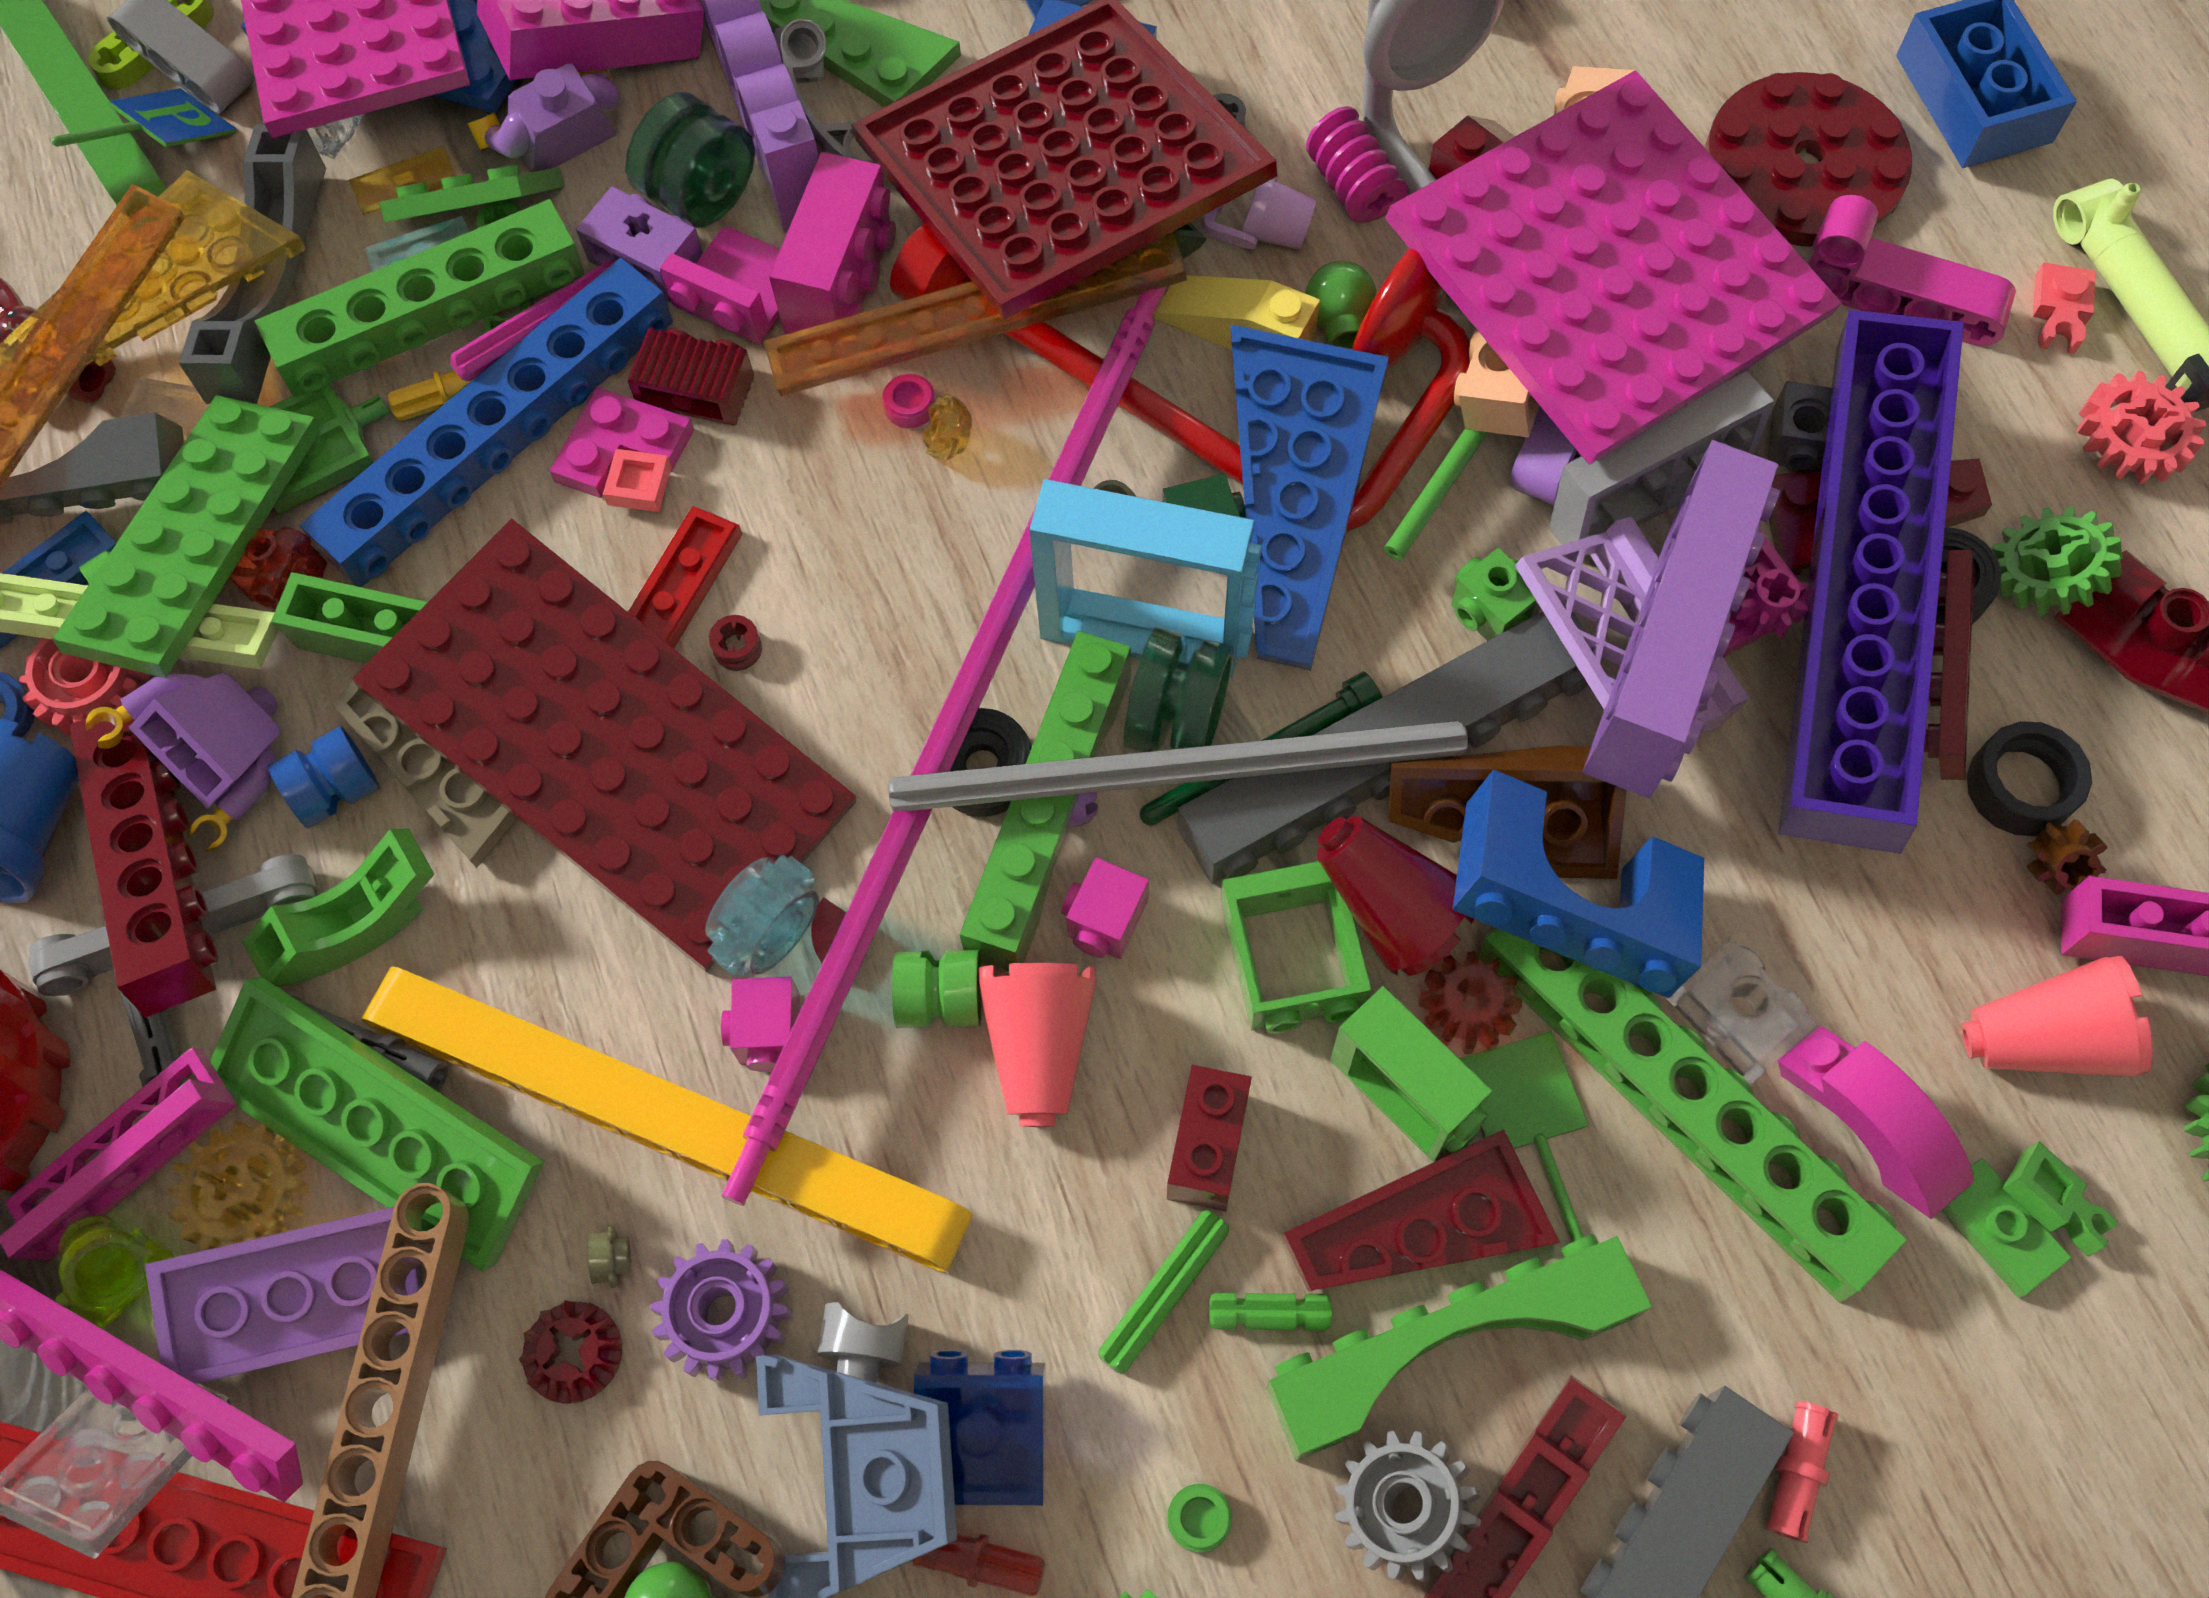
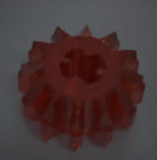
M1474 950L1467 953L1463 966L1456 958L1449 955L1444 957L1442 961V972L1429 970L1426 974L1424 983L1429 990L1420 993L1418 1005L1431 1012L1425 1016L1423 1024L1429 1030L1443 1027L1444 1031L1440 1041L1446 1047L1456 1037L1461 1039V1048L1465 1055L1473 1053L1477 1039L1485 1048L1491 1051L1499 1044V1034L1510 1036L1513 1033L1517 1024L1511 1015L1520 1012L1522 999L1509 994L1517 984L1515 976H1503L1500 978L1496 976L1501 964L1498 958L1490 960L1485 968L1479 966V958ZM1467 995L1473 996L1479 1001L1473 1011L1461 1005Z

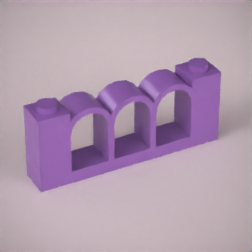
M699 0L704 8L703 21L782 229L784 233H787L819 159L814 135L801 102L798 100L788 70L782 63L772 29L765 13L761 9L759 0Z

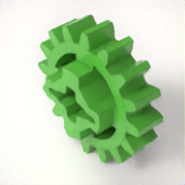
M2068 506L2062 516H2054L2049 507L2043 508L2042 519L2036 521L2027 515H2023L2020 517L2021 529L2004 528L2002 531L2004 543L1993 544L1992 551L1996 555L2001 568L2000 596L2003 599L2014 596L2015 606L2019 610L2027 607L2031 602L2036 603L2038 615H2045L2050 605H2059L2063 615L2069 614L2071 603L2075 601L2090 607L2094 605L2092 592L2097 591L2109 594L2112 591L2111 578L2121 577L2122 574L2121 559H2123L2121 540L2120 537H2114L2113 524L2109 521L2098 525L2097 512L2094 511L2086 513L2081 518L2075 517L2074 506Z

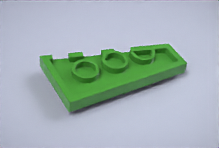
M759 0L761 9L768 19L773 34L775 29L786 26L791 21L800 18L808 19L818 24L826 38V51L823 57L824 67L883 107L930 85L961 56L959 41L846 0Z

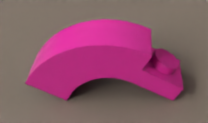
M1819 1026L1778 1061L1781 1077L1836 1114L1859 1137L1879 1169L1882 1185L1928 1218L1932 1219L1974 1182L1973 1171L1968 1157L1956 1134L1938 1108L1902 1069L1866 1041L1854 1048L1829 1030Z

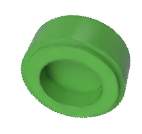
M1206 1484L1189 1485L1180 1490L1170 1503L1167 1517L1168 1528L1176 1543L1185 1550L1194 1553L1210 1552L1218 1548L1229 1535L1232 1526V1510L1228 1500L1218 1489Z

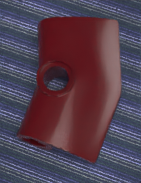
M2127 550L2123 551V559H2121L2122 574L2121 577L2111 578L2112 591L2109 594L2094 591L2092 592L2094 605L2087 607L2079 601L2072 602L2070 613L2063 615L2059 611L2055 615V619L2132 683L2209 714V601L2202 594L2192 589L2177 588L2169 591L2164 587L2167 584L2166 581Z

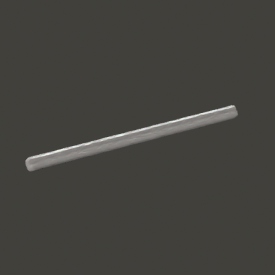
M1455 721L893 777L889 780L888 784L889 801L893 811L903 812L1459 756L1467 752L1468 736L1466 727L1462 723Z

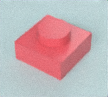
M616 449L603 492L607 505L659 512L672 468L668 456Z

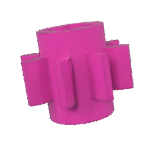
M1758 565L1750 578V584L1743 602L1734 617L1735 619H1743L1746 625L1753 630V635L1756 637L1760 633H1770L1773 631L1780 638L1784 637L1791 626V622L1800 623L1808 611L1809 607L1798 601L1808 586L1806 583H1798L1797 579L1788 572V567L1786 566L1782 569L1766 571L1762 565Z

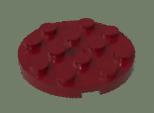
M1774 73L1768 77L1751 82L1735 92L1722 105L1712 123L1705 144V149L1788 243L1797 246L1813 247L1816 235L1831 203L1845 195L1862 196L1876 206L1878 216L1874 226L1875 229L1877 224L1890 213L1893 214L1909 184L1912 172V151L1900 120L1874 95L1833 73ZM1803 148H1807L1806 153L1813 155L1819 163H1805L1796 154L1801 153Z

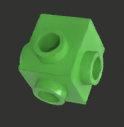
M1499 547L1483 560L1475 557L1460 569L1455 577L1457 585L1451 603L1459 621L1471 631L1477 630L1487 641L1537 615L1540 609L1539 604L1515 567L1519 560L1509 558Z

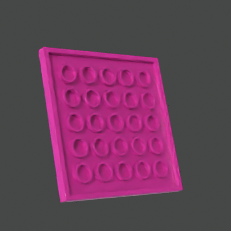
M1636 70L1390 205L1385 218L1406 245L1411 249H1415L1421 255L1426 269L1589 465L1829 318L1842 303Z

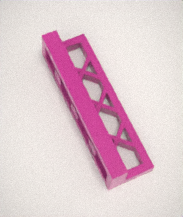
M191 1047L5 1201L6 1206L16 1221L13 1226L0 1236V1244L8 1258L50 1261L237 1106L203 1049ZM192 1072L195 1074L198 1081L189 1079L178 1088L179 1082ZM143 1112H149L132 1126L133 1121ZM98 1150L102 1151L85 1165L86 1160ZM56 1189L42 1202H40L36 1207H32V1204H34L49 1190Z

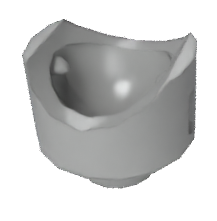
M839 1302L827 1303L818 1355L826 1359L838 1361L837 1372L877 1383L880 1367H900L902 1365L909 1315L904 1314L894 1319L889 1325H871L854 1318L841 1307Z

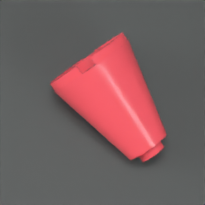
M2122 956L2100 958L1971 1010V1022L1962 1023V1036L1966 1052L1970 1059L1979 1057L1985 1069L2132 1078L2137 1075H2143L2152 1068L2153 1048L2148 1016L2138 1018L2132 998L2141 997L2142 993L2130 965Z
M1012 963L1009 964V974H998V977H994V965L978 968L977 983L1007 1115H1019V1127H1055V1115L1068 1114L1097 983L1096 968L1089 966L1079 973V977L1078 964Z

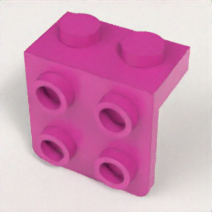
M725 227L721 229L696 264L670 253L660 266L668 296L673 306L750 341L760 344L779 317L769 275L780 249L734 228Z

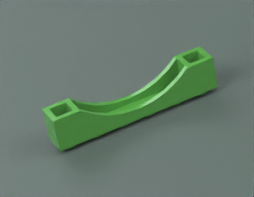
M1077 631L1026 764L1093 758L1096 756L1103 740L1114 724L1131 678V646ZM1079 794L1011 801L959 934L963 950H979L982 963L994 965V967L1009 971V964L1024 963L1040 921L1054 866Z
M1595 1234L1585 1236L1562 1247L1561 1252L1564 1258L1542 1266L1538 1257L1527 1260L1506 1270L1504 1274L1508 1281L1486 1290L1482 1281L1474 1282L1450 1293L1447 1297L1451 1305L1429 1314L1424 1304L1413 1307L1392 1317L1390 1321L1393 1329L1371 1338L1367 1328L1361 1329L1334 1341L1332 1344L1336 1352L1313 1362L1310 1353L1307 1352L1276 1365L1274 1368L1277 1377L1269 1380L1266 1390L1295 1460H1301L1355 1437L1361 1429L1374 1401L1390 1380L1417 1357L1449 1340L1485 1330L1524 1328L1551 1331L1584 1341L1639 1318L1652 1308V1305L1618 1236L1601 1243L1598 1242Z

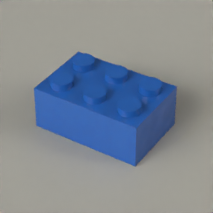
M1962 0L1915 13L1896 54L1897 59L1962 168L2053 143L2077 103L2014 0Z

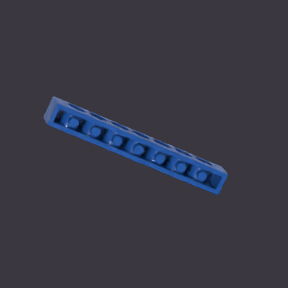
M620 257L299 524V526L316 550L354 586L363 587L371 579L383 574L390 563L413 543L423 540L429 534L431 528L453 509L464 505L472 493L493 475L504 471L512 459L533 441L544 437L551 426L568 411L584 403L596 387L611 375L620 372L627 365L628 361L639 352L648 329L653 328L656 331L663 330L665 332L667 327L673 323L663 291Z

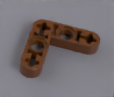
M647 1461L638 1465L625 1479L551 1585L545 1598H624L631 1583L643 1572L664 1540L725 1586L747 1597H762L770 1593L780 1583L785 1570V1557L782 1548L772 1538L681 1472L660 1461ZM652 1482L661 1485V1489L667 1494L660 1505L651 1502L650 1496L646 1494L647 1488ZM713 1510L718 1519V1529L715 1536L709 1543L703 1546H693L688 1535L692 1520L703 1511ZM629 1512L639 1516L638 1519L648 1523L644 1531L625 1520ZM626 1533L631 1542L629 1556L622 1565L614 1569H608L604 1565L602 1558L603 1548L613 1535ZM732 1543L751 1554H758L757 1559L763 1564V1568L757 1576L750 1573L745 1574L746 1568L744 1565L725 1554ZM590 1571L592 1574L609 1582L602 1589L595 1586V1582L586 1579L585 1575Z

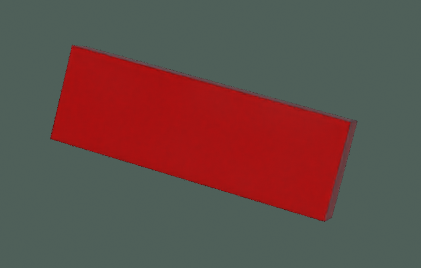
M692 506L628 612L674 649L743 535L740 525Z

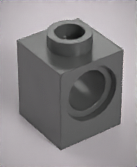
M1786 381L1772 410L1768 450L1769 461L1797 472L1822 471L1831 387Z

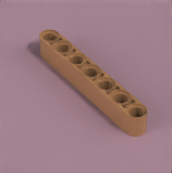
M419 1183L407 1188L399 1196L394 1207L292 1598H376L469 1226V1213L466 1205L458 1197L434 1184ZM441 1203L443 1215L440 1222L434 1228L423 1231L421 1220L424 1212L431 1205ZM425 1265L427 1274L423 1287L418 1292L407 1295L405 1281L408 1274L414 1268ZM407 1328L410 1335L409 1347L400 1358L392 1361L389 1355V1343L398 1331ZM389 1393L393 1401V1411L390 1418L383 1425L376 1427L372 1420V1409L375 1402L381 1396ZM371 1460L376 1470L375 1480L372 1487L366 1493L360 1495L355 1487V1475L358 1468L364 1462ZM352 1528L358 1538V1548L353 1558L344 1564L339 1559L337 1544L341 1535L347 1529Z

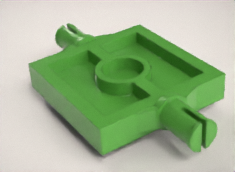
M329 383L322 389L310 391L296 398L292 395L270 406L313 416L320 430L319 435L273 506L277 513L281 514L361 474L374 463L364 445V434L361 427L386 415H390L379 394L350 409L348 404L338 398Z

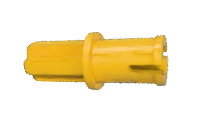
M437 370L433 372L434 378L391 391L388 394V403L395 418L398 421H405L438 410L471 381H463L455 371L441 375Z

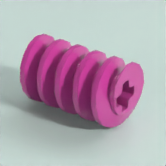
M1350 106L1336 108L1317 122L1306 141V151L1311 160L1316 162V167L1321 175L1325 177L1331 190L1335 191V195L1341 205L1345 206L1350 219L1356 222H1371L1387 215L1390 205L1405 198L1408 186L1404 180L1398 179L1399 173L1396 167L1388 164L1389 158L1384 150L1378 149L1379 143L1375 136L1369 135V129L1364 121L1359 120L1357 110Z

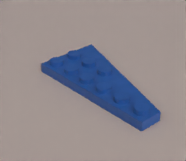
M1230 324L1246 519L1254 520L1252 543L1262 545L1257 571L1259 580L1254 600L1256 601L1254 627L1257 659L1311 671L1388 368L1389 357Z

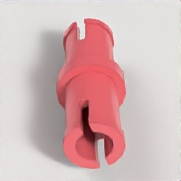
M1796 1401V1412L1791 1428L1794 1434L1787 1444L1785 1455L1780 1456L1774 1467L1780 1475L1765 1529L1795 1541L1808 1543V1532L1819 1487H1826L1830 1473L1824 1470L1835 1422L1838 1421L1839 1414L1813 1403Z

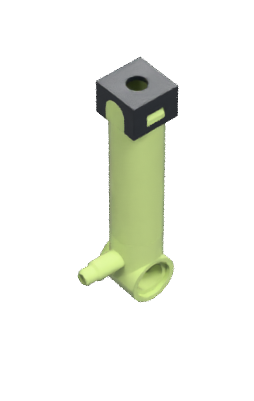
M2111 178L2061 195L2053 207V220L2059 236L2069 244H2080L2171 375L2172 378L2165 388L2172 391L2182 386L2186 389L2180 398L2184 403L2198 402L2200 407L2197 411L2208 408L2209 326L2131 217V211L2141 193L2140 186L2136 183H2128L2123 186L2118 180Z

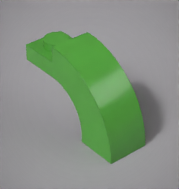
M409 828L389 829L363 863L347 879L313 898L292 904L271 905L242 943L260 977H263L276 987L291 985L324 975L359 959L384 944L405 928L423 910L416 896L435 873Z

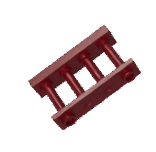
M1948 550L1947 572H1940L1937 606H1945V622H1936L1933 656H1943L1942 672H1931L1929 690L1930 707H1941L1940 724H1928V729H1926L1924 753H1927L1928 758H1939L1941 780H1966L1974 592L1973 550Z

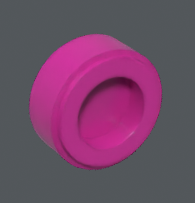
M903 374L893 378L884 388L882 395L886 416L893 424L902 428H916L924 425L933 417L936 410L935 393L932 384L926 378L917 374Z

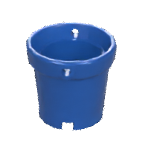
M0 718V902L22 903L28 902L39 888L46 871L42 859L68 802L77 787L79 776L75 757L70 751L39 732L32 742L21 737L12 736L19 723Z

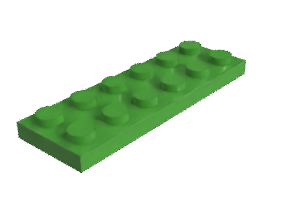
M216 395L52 638L59 651L64 654L166 678L319 435L320 430L315 417Z
M263 977L245 980L210 1060L236 1102L237 1107L387 1208L395 1207L399 1196L407 1188L419 1183L434 1184L458 1197L466 1205L469 1213V1226L461 1258L481 1271L496 1265L545 1161ZM441 1203L431 1205L424 1212L421 1220L423 1231L434 1228L440 1222L443 1215Z

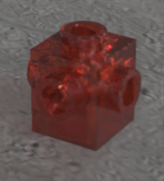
M281 527L279 530L260 528L256 535L247 543L245 553L229 576V579L252 602L277 609L291 572L322 579L328 562L311 545V539L301 531L289 527Z

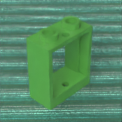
M1319 861L1224 879L1222 881L1221 903L1251 1030L1266 1028L1268 1033H1283L1300 1027L1302 1024L1301 1020L1324 1016L1327 1022L1344 1021L1369 999L1371 986L1352 913ZM1324 902L1345 986L1264 1002L1244 918Z
M1384 986L1339 1027L1330 1061L1432 1162H1435L1446 1150L1452 1154L1465 1148L1480 1132L1478 1128L1489 1117L1483 1110V1107L1492 1090Z

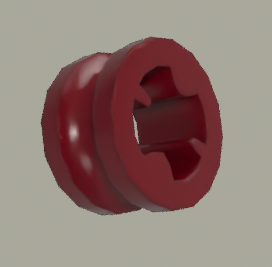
M740 615L725 616L718 620L711 628L708 637L709 644L715 659L722 667L733 671L745 670L754 665L760 658L762 652L761 639L756 626L750 619ZM733 635H736L737 640H740L741 635H743L746 645L737 651L732 645L730 651H728L725 641Z

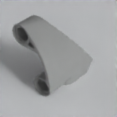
M801 18L791 21L786 26L775 29L774 38L782 63L786 66L798 100L801 102L815 141L830 154L860 160L854 156L850 147L851 139L854 138L851 124L854 122L820 124L809 109L797 83H809L825 79L823 57L826 51V38L823 30L815 22Z

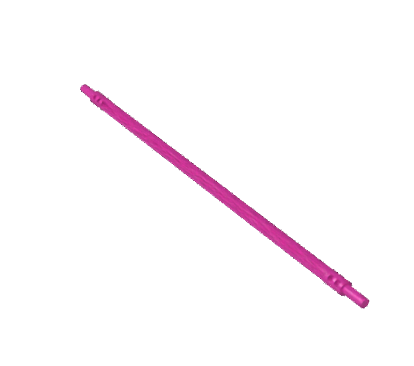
M1158 271L1150 272L1134 308L1126 311L1048 480L1078 486L1082 485L1155 326L1153 315L1169 283V279L1165 274ZM1035 508L910 776L950 772L1035 588L1029 532ZM933 809L893 811L744 1130L742 1137L747 1141L721 1195L728 1201L741 1206L745 1205L769 1150H777Z

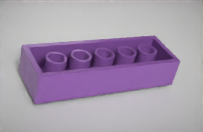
M1715 440L1711 441L1677 506L1582 773L1650 799L1662 779L1672 782L1684 753H1691L1703 725V720L1696 718L1700 704L1705 706L1708 703L1719 677V672L1712 670L1716 657L1722 658L1735 629L1734 624L1728 623L1731 610L1738 611L1750 584V579L1744 577L1746 565L1752 567L1764 542L1765 534L1759 532L1761 525L1759 521L1765 523L1768 521L1780 493V490L1771 487L1778 467L1777 463Z

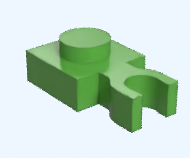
M2040 1141L2022 1151L2003 1186V1189L2050 1232L2063 1226L2068 1232L2071 1241L2087 1256L2107 1246L2109 1241L2102 1234L2115 1228L2118 1223L2105 1209L2089 1203L2082 1196L2087 1183Z

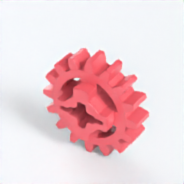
M2137 371L2130 381L2124 375L2118 373L2115 374L2109 384L2101 382L2081 408L2079 415L2084 419L2078 426L2077 433L2090 436L2083 446L2084 452L2098 451L2101 454L2096 464L2100 469L2111 463L2117 467L2116 478L2120 480L2128 472H2134L2139 484H2145L2153 473L2161 482L2167 481L2174 471L2181 473L2204 444L2205 440L2198 435L2206 427V421L2192 418L2200 405L2198 402L2184 403L2180 399L2186 390L2182 386L2172 391L2165 388V376L2160 375L2154 383L2147 382L2143 371ZM2118 405L2115 410H2110L2113 406ZM2167 444H2172L2171 448L2163 450Z

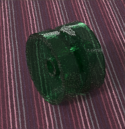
M675 92L661 98L650 108L634 130L626 153L625 172L630 186L657 205H663V208L682 221L688 220L695 228H705L719 221L730 211L746 189L753 171L756 150L753 137L745 128L725 115H718L710 105L693 94Z
M1155 627L1148 638L1131 687L1123 736L1124 747L1142 752L1158 751L1166 740L1171 723H1173L1170 750L1212 746L1227 693L1234 648L1204 640L1195 649L1186 672L1188 644L1185 636Z

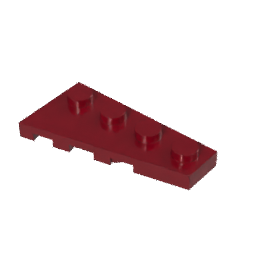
M1980 458L1951 460L1945 527H1951L1985 516L1992 506ZM1822 471L1775 474L1771 487L1780 490L1775 507L1768 519L1774 547L1795 576L1799 575L1803 569L1810 567Z
M1504 1129L1281 1234L1308 1292L1560 1243Z

